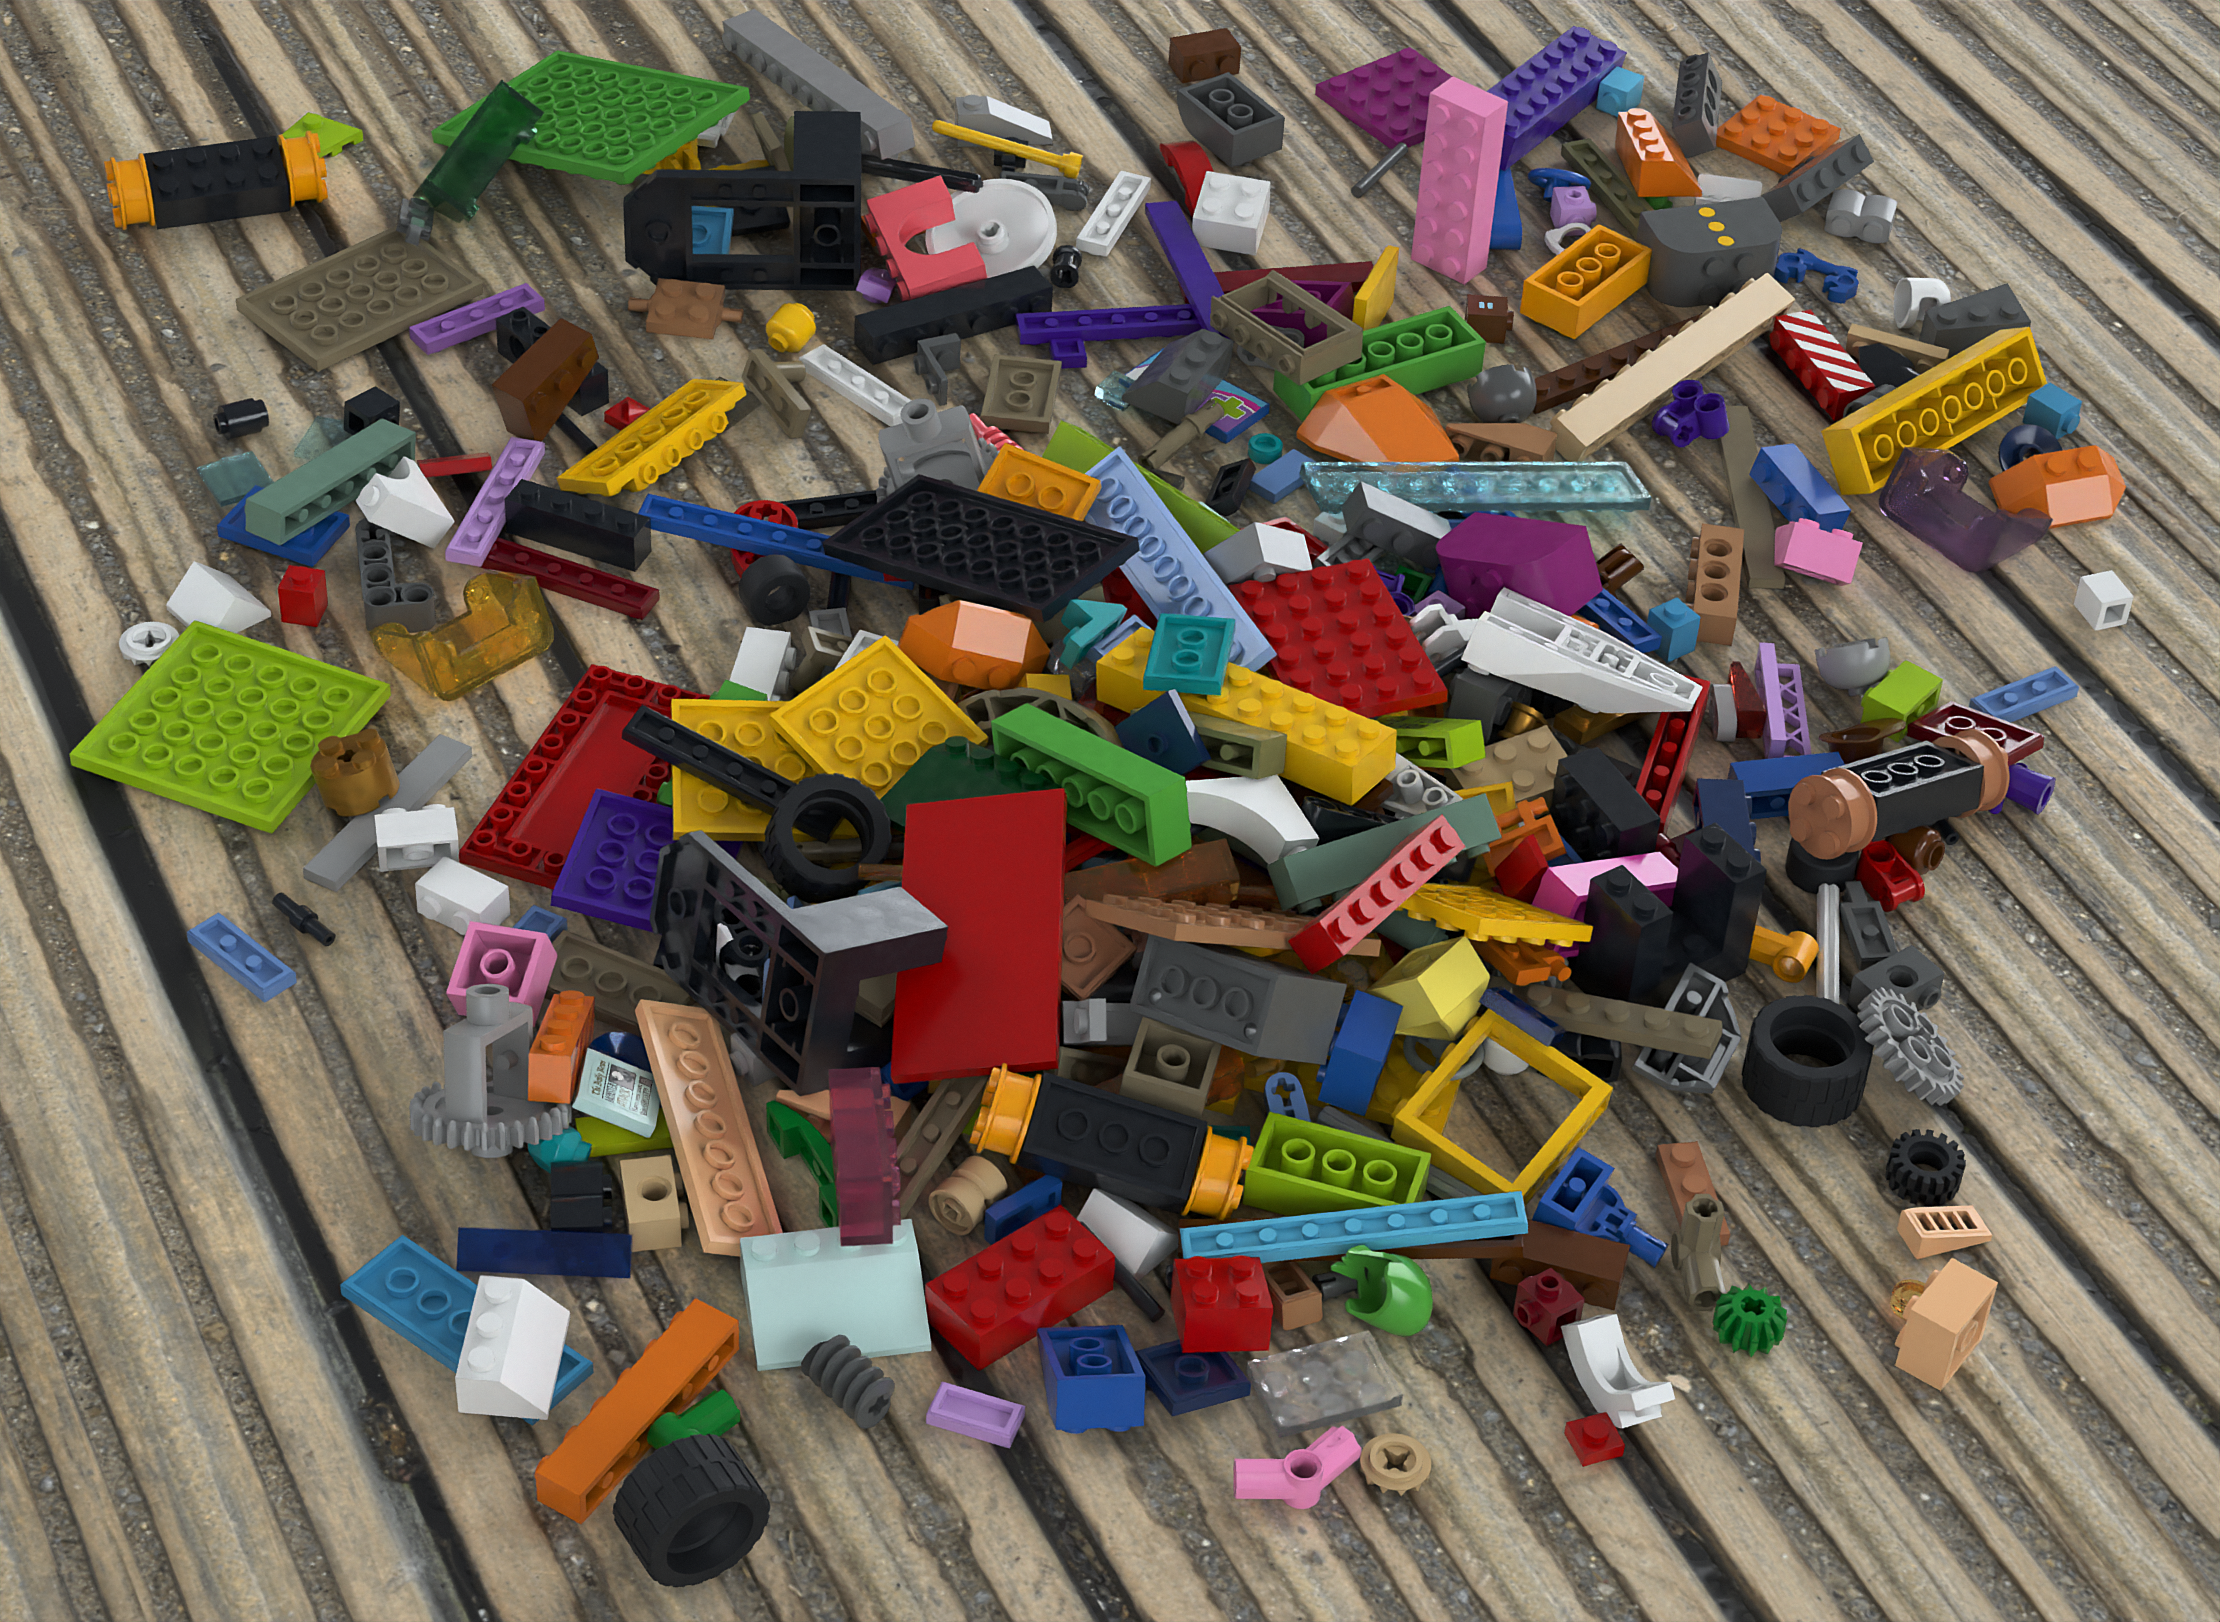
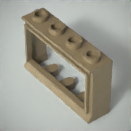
M1271 270L1266 277L1222 295L1219 298L1211 297L1210 326L1299 386L1355 361L1362 356V327L1275 270ZM1278 292L1283 296L1282 307L1285 313L1295 312L1299 307L1305 310V324L1309 329L1319 326L1321 321L1328 325L1327 339L1304 349L1250 313V311L1275 302Z

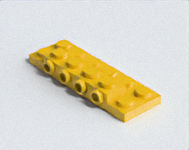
M706 379L690 380L559 475L556 479L560 490L577 492V494H601L603 497H610L618 494L622 489L629 490L630 492H639L646 489L649 484L657 481L659 475L665 474L672 467L678 466L682 458L692 455L695 450H699L703 446L704 441L715 438L717 433H722L725 430L726 425L729 424L725 412L733 409L735 403L747 395L743 382Z

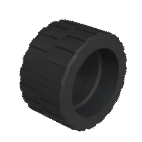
M826 773L816 774V776L807 777L799 781L796 786H792L785 793L783 799L780 800L764 833L763 853L766 855L765 862L778 885L786 889V892L791 896L796 895L802 901L810 904H819L857 896L859 890L869 885L889 853L888 848L891 845L892 839L890 834V817L887 816L886 807L877 798L876 793L870 787L864 786L861 781L834 773V775ZM819 809L832 811L843 816L853 825L860 837L862 845L860 859L854 866L840 870L825 869L811 863L801 854L794 842L792 825L795 819L801 813Z
M1793 995L1770 1002L1768 1006H1764L1758 1011V1015L1754 1017L1741 1074L1743 1076V1088L1747 1091V1096L1765 1114H1769L1778 1121H1784L1794 1126H1810V1128L1823 1125L1830 1126L1840 1120L1847 1119L1860 1105L1873 1056L1874 1045L1865 1040L1869 1034L1859 1026L1863 1022L1856 1013L1851 1012L1846 1006L1837 1004L1824 997ZM1783 1055H1807L1822 1060L1831 1067L1817 1068L1804 1066L1789 1060Z
M712 1434L690 1435V1437L674 1440L672 1443L655 1450L649 1457L644 1458L625 1478L624 1484L617 1492L616 1502L613 1505L614 1521L650 1577L654 1581H658L660 1585L673 1587L697 1585L708 1579H713L721 1575L720 1573L728 1568L733 1567L759 1541L770 1517V1502L767 1499V1495L734 1447L725 1438H719L717 1435Z

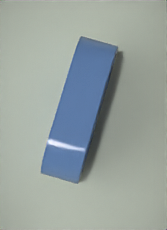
M1287 1072L1273 1074L1267 1080L1263 1093L1267 1115L1270 1111L1311 1122L1299 1080L1293 1074ZM1283 1085L1285 1091H1292L1289 1094L1288 1106L1284 1107L1280 1095H1273L1276 1092L1277 1086Z

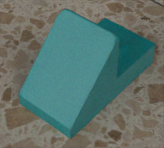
M1078 599L1069 601L1061 622L1070 632L1063 640V644L1066 646L1059 660L1071 670L1086 657L1092 646L1120 626L1127 608L1122 604Z

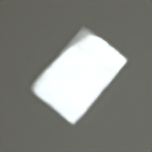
M1369 1330L1247 1361L1246 1373L1279 1438L1402 1406L1403 1394Z

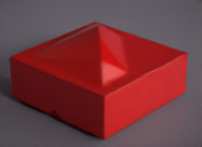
M626 397L604 412V422L621 431L648 412L650 408L630 397Z

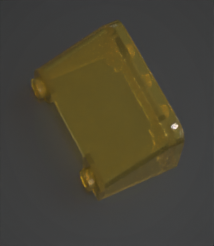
M487 569L469 579L464 587L463 597L467 612L431 631L422 630L415 635H410L407 629L400 623H384L369 631L374 647L380 656L433 698L443 701L456 700L541 654L552 644L554 629L535 576Z

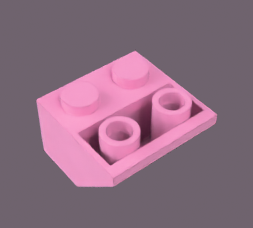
M1799 518L1798 522L1790 521L1787 525L1777 527L1775 532L1774 566L1839 586L1851 584L1863 544L1853 540L1852 533L1840 529H1832V533L1819 529V523Z

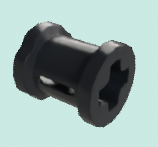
M1062 245L1056 248L1053 253L1052 260L1054 265L1050 271V280L1059 288H1071L1079 280L1078 268L1081 266L1082 254L1074 246Z

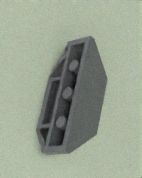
M1689 963L1664 1010L1722 1021V1035L1711 1059L1643 1046L1631 1069L1667 1090L1712 1094L1742 1038L1734 1009L1727 997L1729 992L1726 982Z

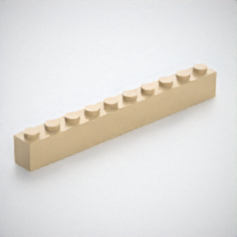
M1768 273L1757 280L1754 278L1749 279L1737 294L1729 293L1717 308L1710 306L1706 309L1697 322L1694 323L1690 320L1680 329L1675 337L1668 335L1663 339L1655 351L1652 352L1650 349L1645 351L1632 367L1627 364L1620 369L1613 380H1603L1595 388L1593 394L1590 396L1587 394L1580 396L1570 410H1560L1550 421L1552 425L1550 431L1558 433L1555 449L1575 467L1673 397L1672 389L1677 383L1684 380H1698L1772 328L1775 317L1786 315L1796 299Z

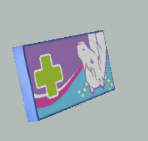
M1164 348L1124 374L1120 379V387L1127 390ZM1223 379L1198 408L1200 409L1210 399L1215 400V404L1218 402L1222 406L1224 417L1211 425L1205 433L1227 444L1269 414L1270 404Z

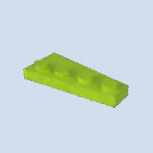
M310 112L282 134L284 139L304 137L306 131L317 133L320 142V153H317L319 158L327 154L334 157L343 152L342 146L349 142L356 145L363 141L361 129Z

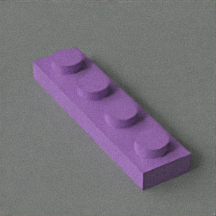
M525 283L409 327L410 339L427 355L440 352L450 346L496 330V319L515 309L524 306L533 314L544 311V299Z

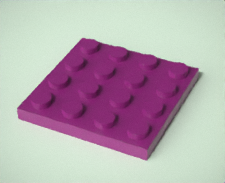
M1408 47L1316 84L1315 95L1391 150L1398 143H1404L1409 148L1425 140L1430 92L1453 76L1419 54L1416 50Z

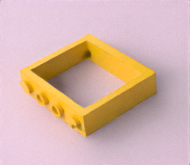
M1490 1006L1481 1017L1475 1015L1468 1022L1463 1031L1464 1037L1457 1045L1452 1042L1447 1046L1439 1059L1440 1065L1434 1072L1427 1070L1415 1087L1417 1092L1410 1100L1403 1098L1398 1103L1391 1115L1395 1119L1391 1138L1405 1147L1431 1153V1164L1484 1195L1522 1191L1524 1207H1526L1607 1109L1613 1087ZM1487 1036L1581 1099L1579 1104L1513 1183L1418 1119Z

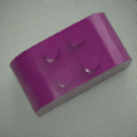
M1474 512L1444 535L1436 544V552L1449 597L1466 607L1464 620L1479 619L1484 611L1490 613L1497 595L1504 587L1567 616L1573 615L1603 590L1586 526Z

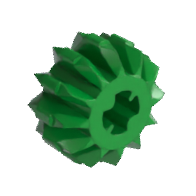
M1750 1283L1743 1290L1732 1285L1727 1294H1721L1720 1299L1716 1302L1712 1323L1714 1325L1713 1330L1718 1332L1719 1343L1732 1344L1733 1354L1742 1349L1746 1350L1750 1357L1757 1350L1768 1355L1773 1345H1779L1780 1341H1782L1788 1319L1786 1315L1787 1309L1781 1307L1780 1296H1768L1767 1287L1760 1291L1754 1290Z

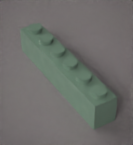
M385 419L376 421L248 497L245 504V531L275 544H284L356 500L362 489L376 473L389 477L403 457L415 461L416 432Z
M1486 793L1291 854L1267 865L1282 911L1297 907L1301 914L1321 907L1320 899L1332 896L1333 902H1337L1377 869L1391 854V850L1409 834L1443 814L1451 827L1455 829L1458 837L1466 846L1457 855L1466 853L1468 859L1490 852L1488 844L1502 838ZM1456 856L1452 860H1450L1444 867L1456 863Z

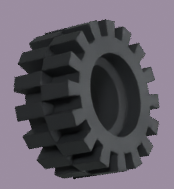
M1920 1129L1912 1130L1911 1136L1904 1132L1900 1135V1139H1895L1890 1150L1885 1174L1886 1180H1890L1889 1187L1892 1191L1899 1188L1897 1196L1902 1199L1907 1195L1911 1196L1910 1203L1917 1205L1918 1199L1924 1200V1206L1932 1207L1933 1200L1937 1202L1938 1206L1945 1204L1946 1198L1951 1201L1955 1197L1956 1192L1958 1193L1965 1170V1154L1963 1150H1957L1959 1144L1954 1140L1947 1143L1948 1136L1943 1133L1940 1134L1939 1138L1934 1137V1130L1927 1129L1926 1134L1921 1135ZM1913 1164H1926L1937 1171H1924Z

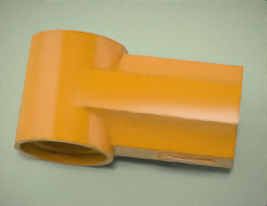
M1755 925L1749 958L1772 966L1774 973L1783 981L1798 983L1804 979L1819 952V946L1816 940L1805 932L1794 931L1785 936Z

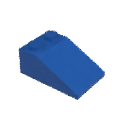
M1123 1325L1037 1328V1341L1048 1409L1056 1430L1078 1434L1090 1428H1106L1110 1431L1122 1432L1129 1430L1131 1427L1144 1426L1146 1376Z

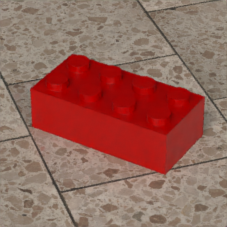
M1060 1204L926 1283L925 1303L928 1322L980 1371L1037 1336V1328H1051L1112 1291L1115 1255Z

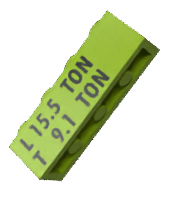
M1383 715L1376 720L1383 725L1397 730L1396 752L1416 766L1455 769L1486 758L1481 720Z

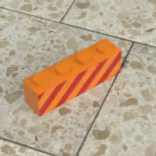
M574 990L563 991L560 994L553 995L529 1052L528 1101L571 1103L583 1055L587 1048H592L594 1043V996H584L582 992Z

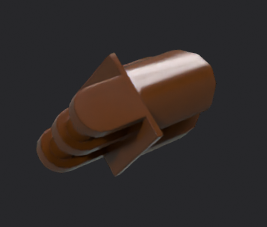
M1622 543L1596 561L1602 587L1616 599L1618 598L1615 591L1644 570V565L1627 550Z

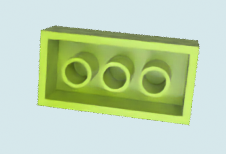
M1269 1111L1246 1171L1243 1204L1291 1217L1422 1202L1427 1188L1431 1153Z

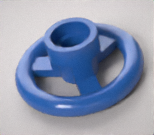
M1537 168L1528 173V180L1532 184L1545 188L1543 200L1547 202H1552L1554 187L1585 186L1586 190L1591 187V182L1587 177L1571 171Z

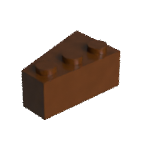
M560 318L492 384L506 430L509 433L522 439L539 442L544 440L599 359L591 333Z

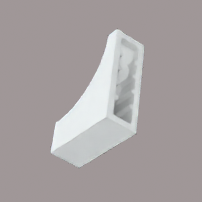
M407 457L401 459L389 477L376 473L356 499V503L369 522L433 549L455 522L414 460Z
M1277 774L1258 780L1249 777H1232L1186 781L1190 823L1209 826L1239 839L1255 850L1268 865L1282 857L1314 848L1319 841L1318 835Z

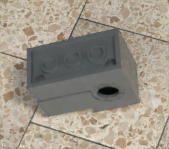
M1149 934L1128 1010L1254 1056L1325 1065L1347 984L1315 973L1311 975L1309 971L1282 962L1271 961L1224 944L1174 941Z

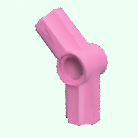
M1332 1426L1309 1447L1294 1450L1285 1459H1234L1235 1499H1283L1287 1505L1293 1508H1310L1319 1501L1321 1490L1360 1458L1361 1447L1357 1443L1354 1434L1344 1426L1340 1428Z

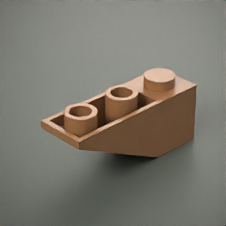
M1448 423L1445 428V432L1456 449L1459 459L1540 483L1554 461L1558 434L1556 432L1526 423Z

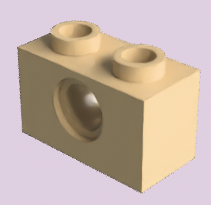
M671 1155L620 1160L621 1192L630 1252L682 1247L681 1229L689 1228L686 1203H678L677 1197H684L683 1180L680 1171L673 1172Z

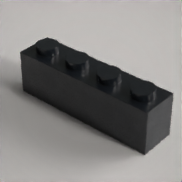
M521 479L504 499L506 531L509 534L634 572L652 552L650 517Z

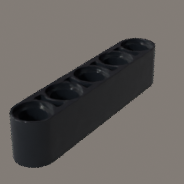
M1305 796L1300 807L1319 837L1316 846L1402 820L1312 796ZM1466 853L1456 855V863L1441 868L1434 876L1458 882H1469L1478 856L1468 859Z

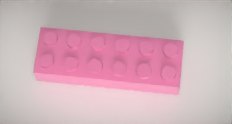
M1451 77L1430 92L1411 260L1465 285L1487 268L1508 101L1456 77Z

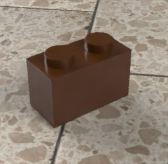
M1228 28L1170 38L1168 64L1181 83L1210 79L1227 72L1232 75L1239 74L1241 46Z

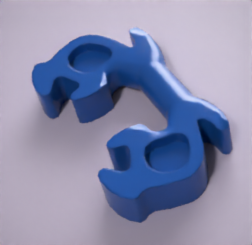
M1798 248L1797 253H1783L1779 256L1774 273V278L1777 281L1788 283V278L1790 277L1795 278L1796 282L1800 283L1805 278L1806 270H1814L1827 275L1822 289L1823 293L1828 292L1827 300L1842 304L1857 294L1859 284L1857 279L1858 270L1854 268L1838 266L1821 260L1811 252Z

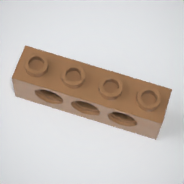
M1702 523L1700 537L1692 538L1687 580L1694 581H1688L1685 602H1689L1686 605L1701 617L1696 641L1732 646L1738 612L1744 529Z

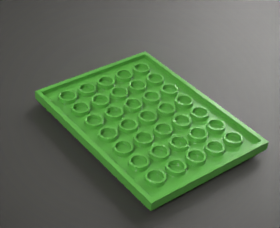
M557 50L435 128L431 133L434 143L446 145L452 149L460 148L472 151L475 154H488L498 159H511L519 161L521 164H534L543 166L545 169H557L566 171L568 174H580L595 180L603 179L616 182L618 185H626L632 183L637 176L646 170L654 168L656 163L665 157L676 153L677 149L687 142L695 140L706 129L717 125L718 121L728 114L736 112L741 105L750 100L748 87Z

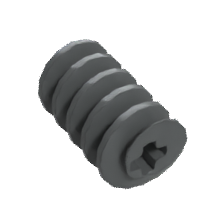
M837 1335L828 1341L818 1343L812 1347L802 1360L801 1371L804 1375L809 1376L816 1386L821 1387L825 1395L832 1398L839 1408H843L848 1417L855 1419L860 1428L874 1427L888 1412L891 1405L890 1398L895 1389L894 1381L890 1377H883L884 1373L879 1367H872L871 1359L868 1356H861L860 1349L855 1345H850V1341L845 1335Z

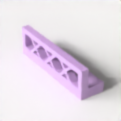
M1759 643L1754 674L1765 759L1790 757V755H1784L1785 749L1789 746L1801 755H1810L1811 746L1800 665L1777 663L1774 643ZM1779 677H1791L1792 681L1783 685L1779 683ZM1781 698L1786 699L1794 704V706L1785 709L1782 707ZM1785 722L1797 730L1791 734L1785 731Z

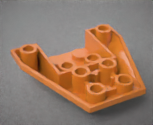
M1385 374L1325 391L1296 431L1297 438L1315 451L1397 480H1411L1416 475L1429 471H1440L1446 466L1459 462V455L1432 408Z

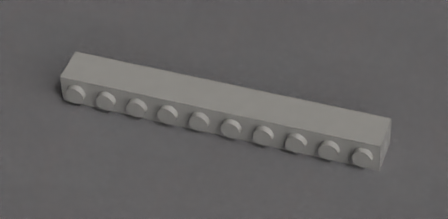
M756 9L722 21L724 28L722 40L725 48L756 69L758 73L766 76L772 83L780 86L789 95L798 99L804 106L809 107L813 111L861 112V145L868 152L884 160L915 147L911 118Z

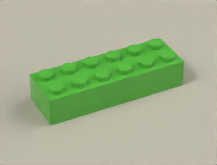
M1446 306L1363 331L1361 358L1300 386L1275 370L1273 391L1303 422L1325 391L1382 374L1391 378L1413 395L1476 377V375L1482 372L1486 341L1451 306Z
M1028 703L991 721L994 751L996 754L1043 775L1065 789L1067 794L1066 823L1155 867L1192 848L1185 777Z

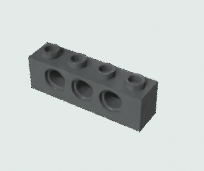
M1709 52L1702 55H1691L1680 61L1672 130L1686 159L1715 150L1722 80Z

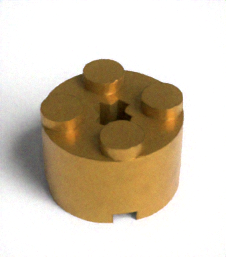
M372 728L365 729L358 734L342 738L329 736L319 742V751L311 760L310 767L328 811L331 808L336 809L337 815L344 817L362 815L379 808L378 801L387 794L389 799H391L398 792L400 782L386 743L379 737L377 730Z

